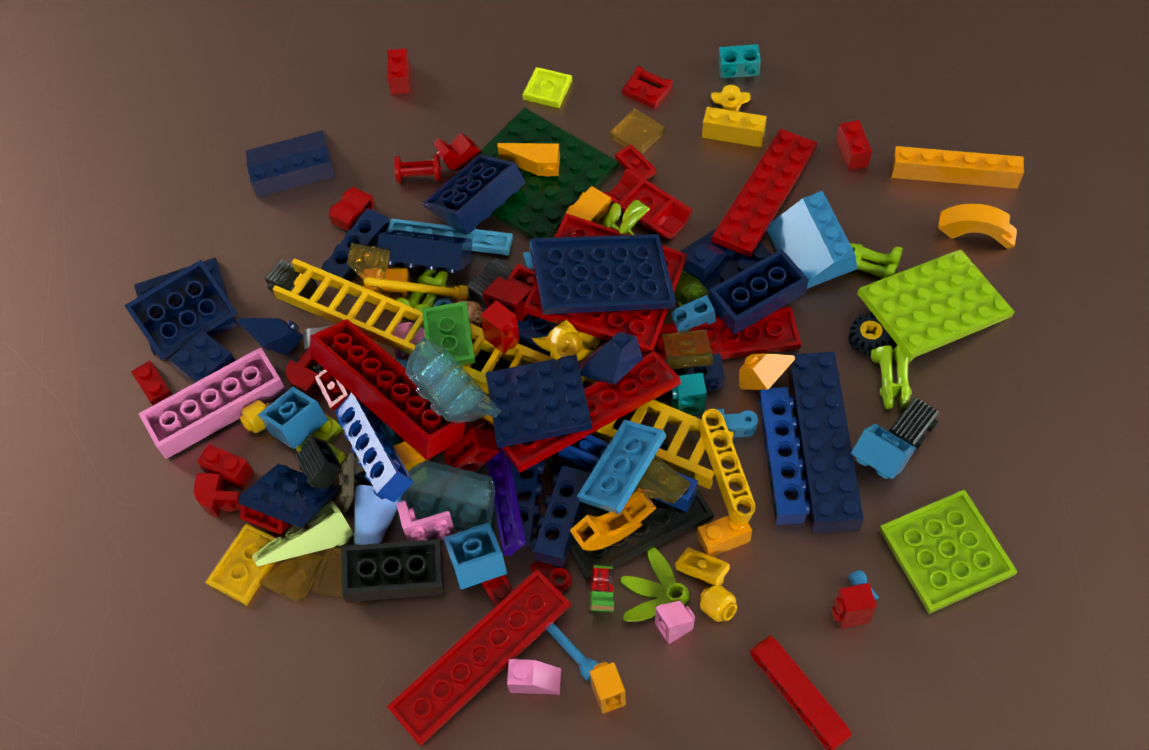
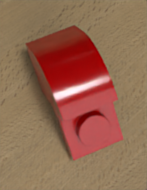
M462 133L451 144L439 138L433 143L438 149L437 154L451 170L462 169L477 154L482 152L472 139Z
M309 347L300 356L298 363L292 360L288 362L286 375L292 387L314 399L321 389L315 379L318 373L309 369L317 363L310 356Z
M197 473L193 493L195 499L207 514L219 517L220 509L232 512L235 509L241 510V504H239L240 493L237 491H224L226 483L220 474Z

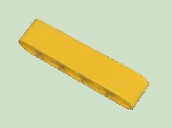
M708 409L703 413L699 431L729 516L734 523L744 525L749 522L755 511V502L723 415L716 409ZM707 421L714 422L716 426L708 425ZM714 442H719L724 447H717ZM721 464H729L731 469H726ZM729 485L737 486L739 491L732 490ZM737 507L745 508L748 513L739 512Z

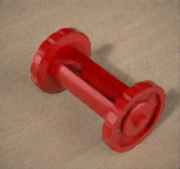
M434 154L431 161L402 162L400 156H395L394 172L396 182L402 183L403 177L434 175L436 181H441L439 155Z

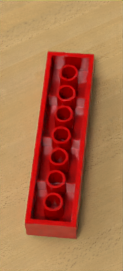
M345 319L310 335V356L423 458L428 460L463 440L465 419L351 321Z

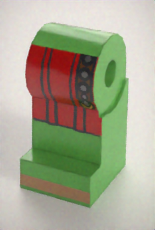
M592 566L588 611L614 612L613 566Z

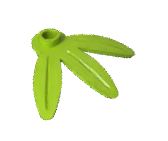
M656 548L647 551L651 568L661 584L634 576H623L620 578V582L629 590L639 595L657 599L642 603L628 610L622 617L624 621L634 622L650 619L655 616V608L659 605L681 601L685 605L689 601L690 593L688 588L681 583H676L670 565ZM681 594L680 597L674 598L676 595Z

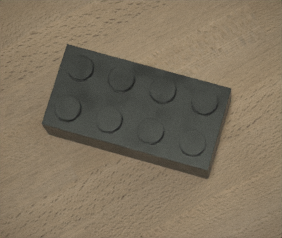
M440 539L342 546V595L345 601L356 602L444 595Z

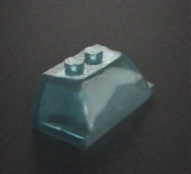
M425 337L421 339L408 359L405 372L418 387L416 392L422 398L428 399L432 403L430 408L437 415H442L445 420L456 424L476 421L486 415L496 418L501 410L454 357L439 344Z
M423 461L408 472L413 483L401 495V502L406 501L408 509L413 508L417 519L449 511L454 529L464 531L489 522L494 533L495 486L492 477L430 461Z

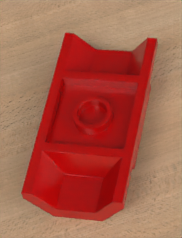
M628 168L624 171L620 182L610 192H602L611 197V203H618L623 213H625L633 201L639 200L650 210L637 222L669 239H673L682 230L692 213V208Z

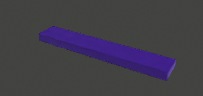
M499 448V452L487 462L502 551L503 554L510 556L525 545L526 541L510 459Z

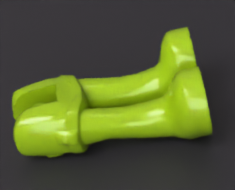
M850 243L856 256L858 270L868 272L881 279L896 274L903 251L902 247L896 246L890 253L885 254L863 247L862 244ZM861 259L870 260V261H873V262H875V263H878V264H881V265H884V266L872 264V263L863 261V260H861Z
M427 269L418 278V284L445 287L448 273L440 271L436 276V270ZM413 292L408 300L400 297L396 301L422 311V308L432 307L438 295L427 294L422 304H419L425 293Z
M882 346L871 351V360L874 363L880 364L882 381L879 394L882 396L884 407L887 410L893 407V397H899L900 409L905 410L909 405L910 395L912 394L908 382V363L914 358L909 360L899 346L894 349L893 353L891 346ZM892 356H894L896 361L897 384L893 383Z

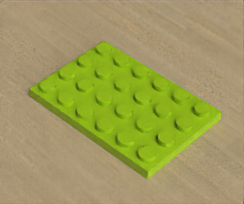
M961 249L860 287L857 292L858 296L909 360L1011 318L1015 313Z

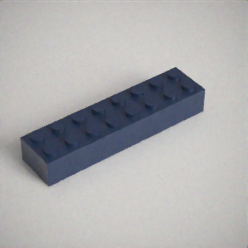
M835 351L789 354L795 357V360L787 368L790 393L794 400L793 413L797 420L796 433L800 439L799 453L803 459L802 473L803 478L806 479V500H809L810 504L809 520L811 533L860 531L864 517L853 455L850 454L852 448Z

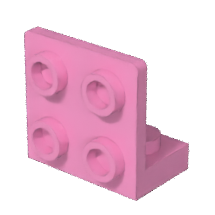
M406 501L396 503L407 541L444 540L443 537L456 533L449 511L417 520L413 508L408 509Z

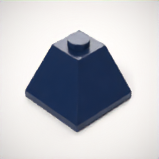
M239 318L237 320L263 348L286 356L290 355L303 338V335L298 331L299 326L291 320L287 322L279 318Z
M620 332L615 334L580 371L581 376L615 385L643 359L637 337Z

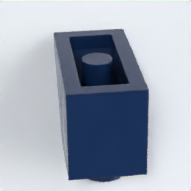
M711 242L698 244L686 258L685 273L704 283L725 259L728 252Z

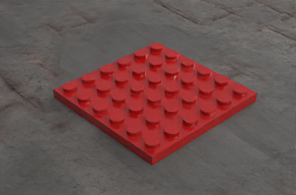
M565 213L555 238L630 234H621L618 230ZM662 246L672 288L675 292L688 254ZM536 280L523 307L524 313L556 324H561L567 320L577 331L606 341L611 340L619 332L636 336L641 353L646 355L653 352L668 309L542 315Z

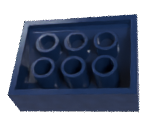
M323 130L246 150L249 178L257 198L335 177Z
M478 154L428 197L422 205L453 229L468 234L474 231L479 223L490 217L491 213L496 208L502 206L505 200L512 194L518 192L520 187L526 182L516 163Z
M202 260L124 305L162 361L179 351L201 330L208 333L238 314Z

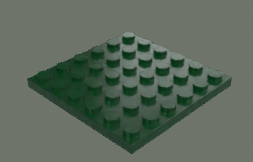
M525 107L479 153L499 159L498 143L559 144V176H538L518 167L526 183L520 187L518 192L505 200L502 206L496 208L491 213V215L530 239L552 238L557 233L568 207L574 205L580 195L591 186L598 189L619 167L617 160Z

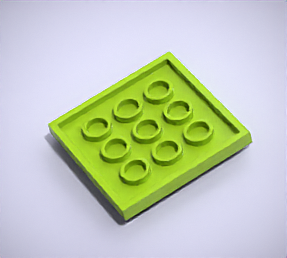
M965 489L883 524L879 528L880 533L929 614L1011 578L1018 572Z

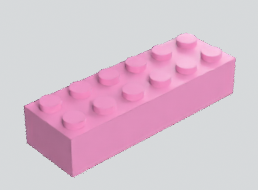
M260 347L140 412L139 416L157 449L167 459L238 420L239 416H241V409L252 402L260 400L266 404L283 395L286 389Z

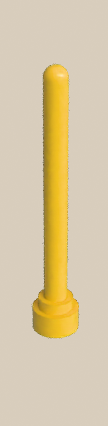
M365 277L363 280L367 286L451 296L456 301L460 299L467 300L468 286L466 285L448 288Z

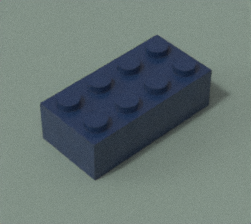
M390 229L378 234L377 260H384V264L396 265L397 262L405 263L404 266L406 267L424 265L425 269L438 270V267L446 268L447 272L457 273L471 264L473 239Z
M781 249L709 289V300L715 313L731 333L735 335L805 295L809 279L784 250Z

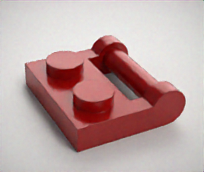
M638 66L632 77L622 88V95L656 109L672 88L673 81L668 78L665 80ZM641 78L646 79V80H648V81H650V82H652V83H655V84L661 86V88L659 89V88H657V87H655V86H653V85H650V84H648V83H646V82H644V81H641L640 79H641Z

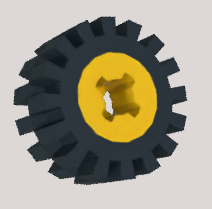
M867 313L866 317L862 314L859 315V319L857 317L854 319L848 338H850V345L853 344L852 348L854 351L858 348L859 354H862L864 351L866 352L865 356H869L873 349L888 346L891 336L875 316L871 317V313Z

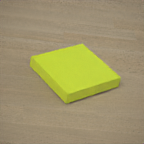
M536 67L522 94L523 100L560 108L571 85L572 75Z

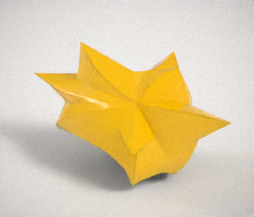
M567 320L550 331L548 336L532 338L539 347L550 352V360H559L561 357L576 354L579 362L595 352L583 343V333L577 331Z

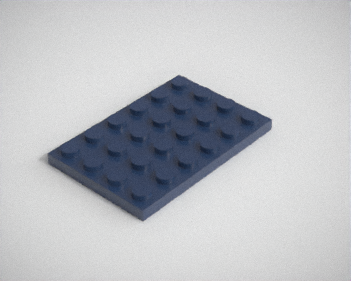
M659 234L530 239L529 245L542 315L673 309L676 306V299Z

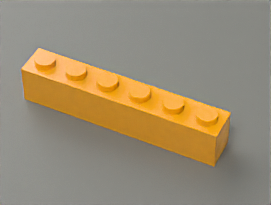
M896 146L892 159L891 178L1018 189L1024 174V157Z

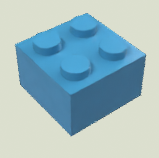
M291 387L258 414L268 432L293 450L328 421L318 402L294 387Z
M875 423L863 431L850 454L854 455L855 460L864 466L870 465L875 468L876 473L881 477L893 479L903 471L916 447Z
M489 522L443 537L460 590L507 574L502 551Z

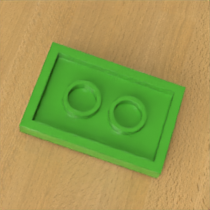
M466 301L422 308L429 365L434 359L441 361L443 368L476 363Z

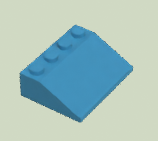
M823 191L798 201L773 220L767 229L776 252L783 249L809 279L807 289L857 269L855 253Z

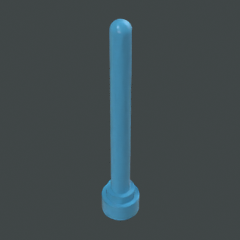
M552 623L546 630L577 662L581 670L580 674L587 682L591 681L590 671L598 664L597 661L586 658L561 630Z

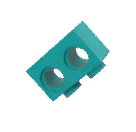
M758 44L719 47L718 63L720 77L732 78L759 75L761 59Z
M703 373L679 376L681 384L671 389V406L692 416L703 415L707 394Z

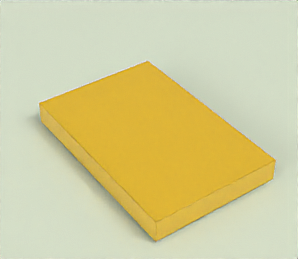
M246 523L206 580V585L247 606L275 564L273 562L256 566L252 555L275 539V537Z

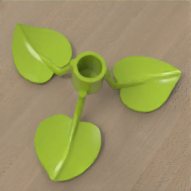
M639 200L633 201L626 209L619 229L615 222L621 215V206L618 203H613L600 225L618 230L621 234L635 235L630 229L650 208Z

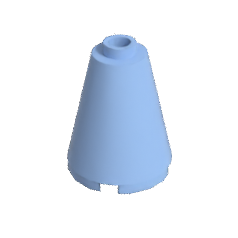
M356 486L354 545L381 543L397 511L396 503L401 502L402 495L393 503L386 498L382 500L377 497L373 492V486Z

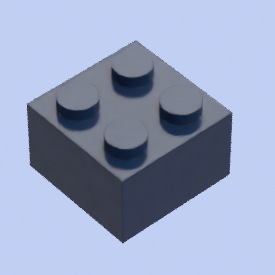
M201 330L175 353L169 361L179 375L189 383L194 384L233 363L235 359L231 352Z

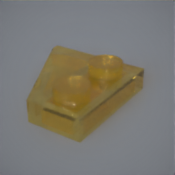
M655 455L634 491L644 493V496L649 498H660L662 501L674 504L690 488V482Z

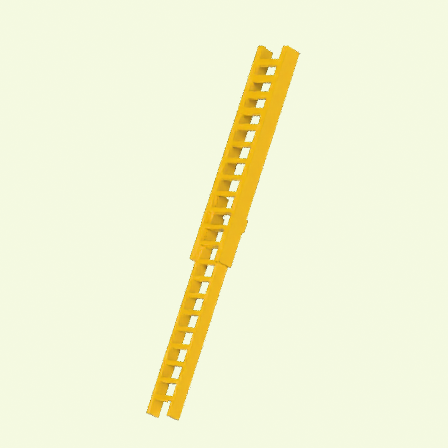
M295 258L292 261L294 270L300 274L293 283L295 286L290 292L276 285L272 289L275 297L279 300L336 324L348 319L369 338L429 363L426 345L422 348L411 343L421 326L424 325L422 311ZM312 278L320 281L321 284L309 300L298 294L308 280ZM328 286L339 289L340 291L329 307L317 303ZM347 293L358 297L348 315L335 311ZM365 301L377 305L366 323L354 319ZM384 309L396 313L385 332L373 327ZM403 317L415 321L404 340L392 335ZM470 324L474 356L476 357L481 349L491 353L490 358L481 372L470 368L471 364L447 368L467 373L470 386L489 396L486 373L492 372L500 358L510 361L511 365L509 368L550 360V356L521 344H517L513 349H509L503 354L484 339L482 328ZM581 376L583 387L585 388L598 381ZM651 400L637 408L631 422L641 424L647 413L658 418L653 428L664 430L667 422L679 427L668 450L665 451L659 448L652 461L698 480V485L710 489L715 475L714 471L698 465L706 450L702 437H700L689 460L677 456L689 431L701 436L699 431L701 419L656 400ZM616 420L590 435L610 443L617 432L616 429H613ZM707 422V424L710 425V426H716V425H713V424ZM729 431V434L733 442L734 433Z

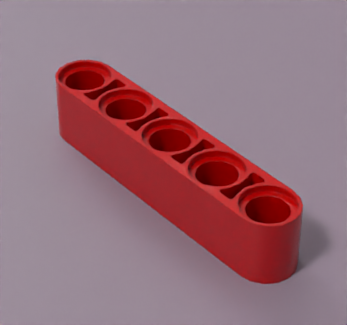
M769 635L749 650L757 665L827 750H835L852 736L845 722L773 636Z

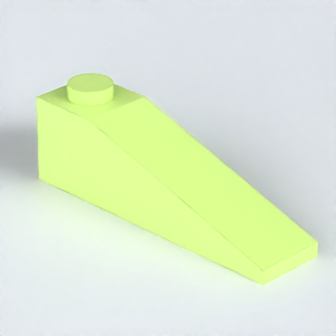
M331 500L302 528L292 525L288 528L284 538L278 537L273 539L253 554L252 558L256 566H261L325 550L336 545L341 546L347 543L354 533L341 511Z

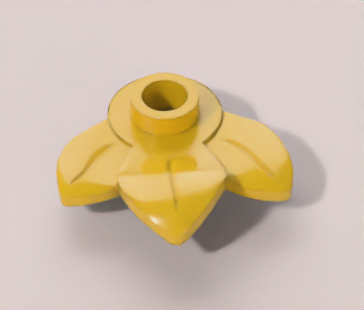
M727 85L723 88L722 92L711 93V99L714 103L721 104L725 110L739 111L741 105L748 102L751 97L750 93L740 92L739 87L735 85Z

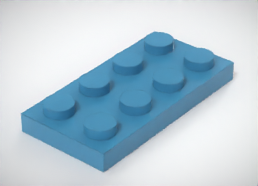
M624 420L578 493L577 497L580 502L620 515L665 440L666 434L664 430Z

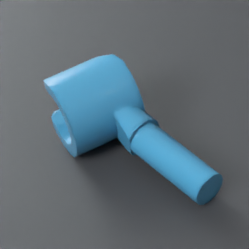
M858 570L848 576L852 586L868 583L863 571ZM872 589L873 596L876 601L879 598V596Z

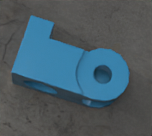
M707 295L678 307L671 313V318L678 332H686L694 326L696 327L706 322L708 325L716 322L715 310Z
M716 409L723 415L728 431L734 433L733 438L748 437L755 433L758 416L753 411L746 410L740 414H724V409Z

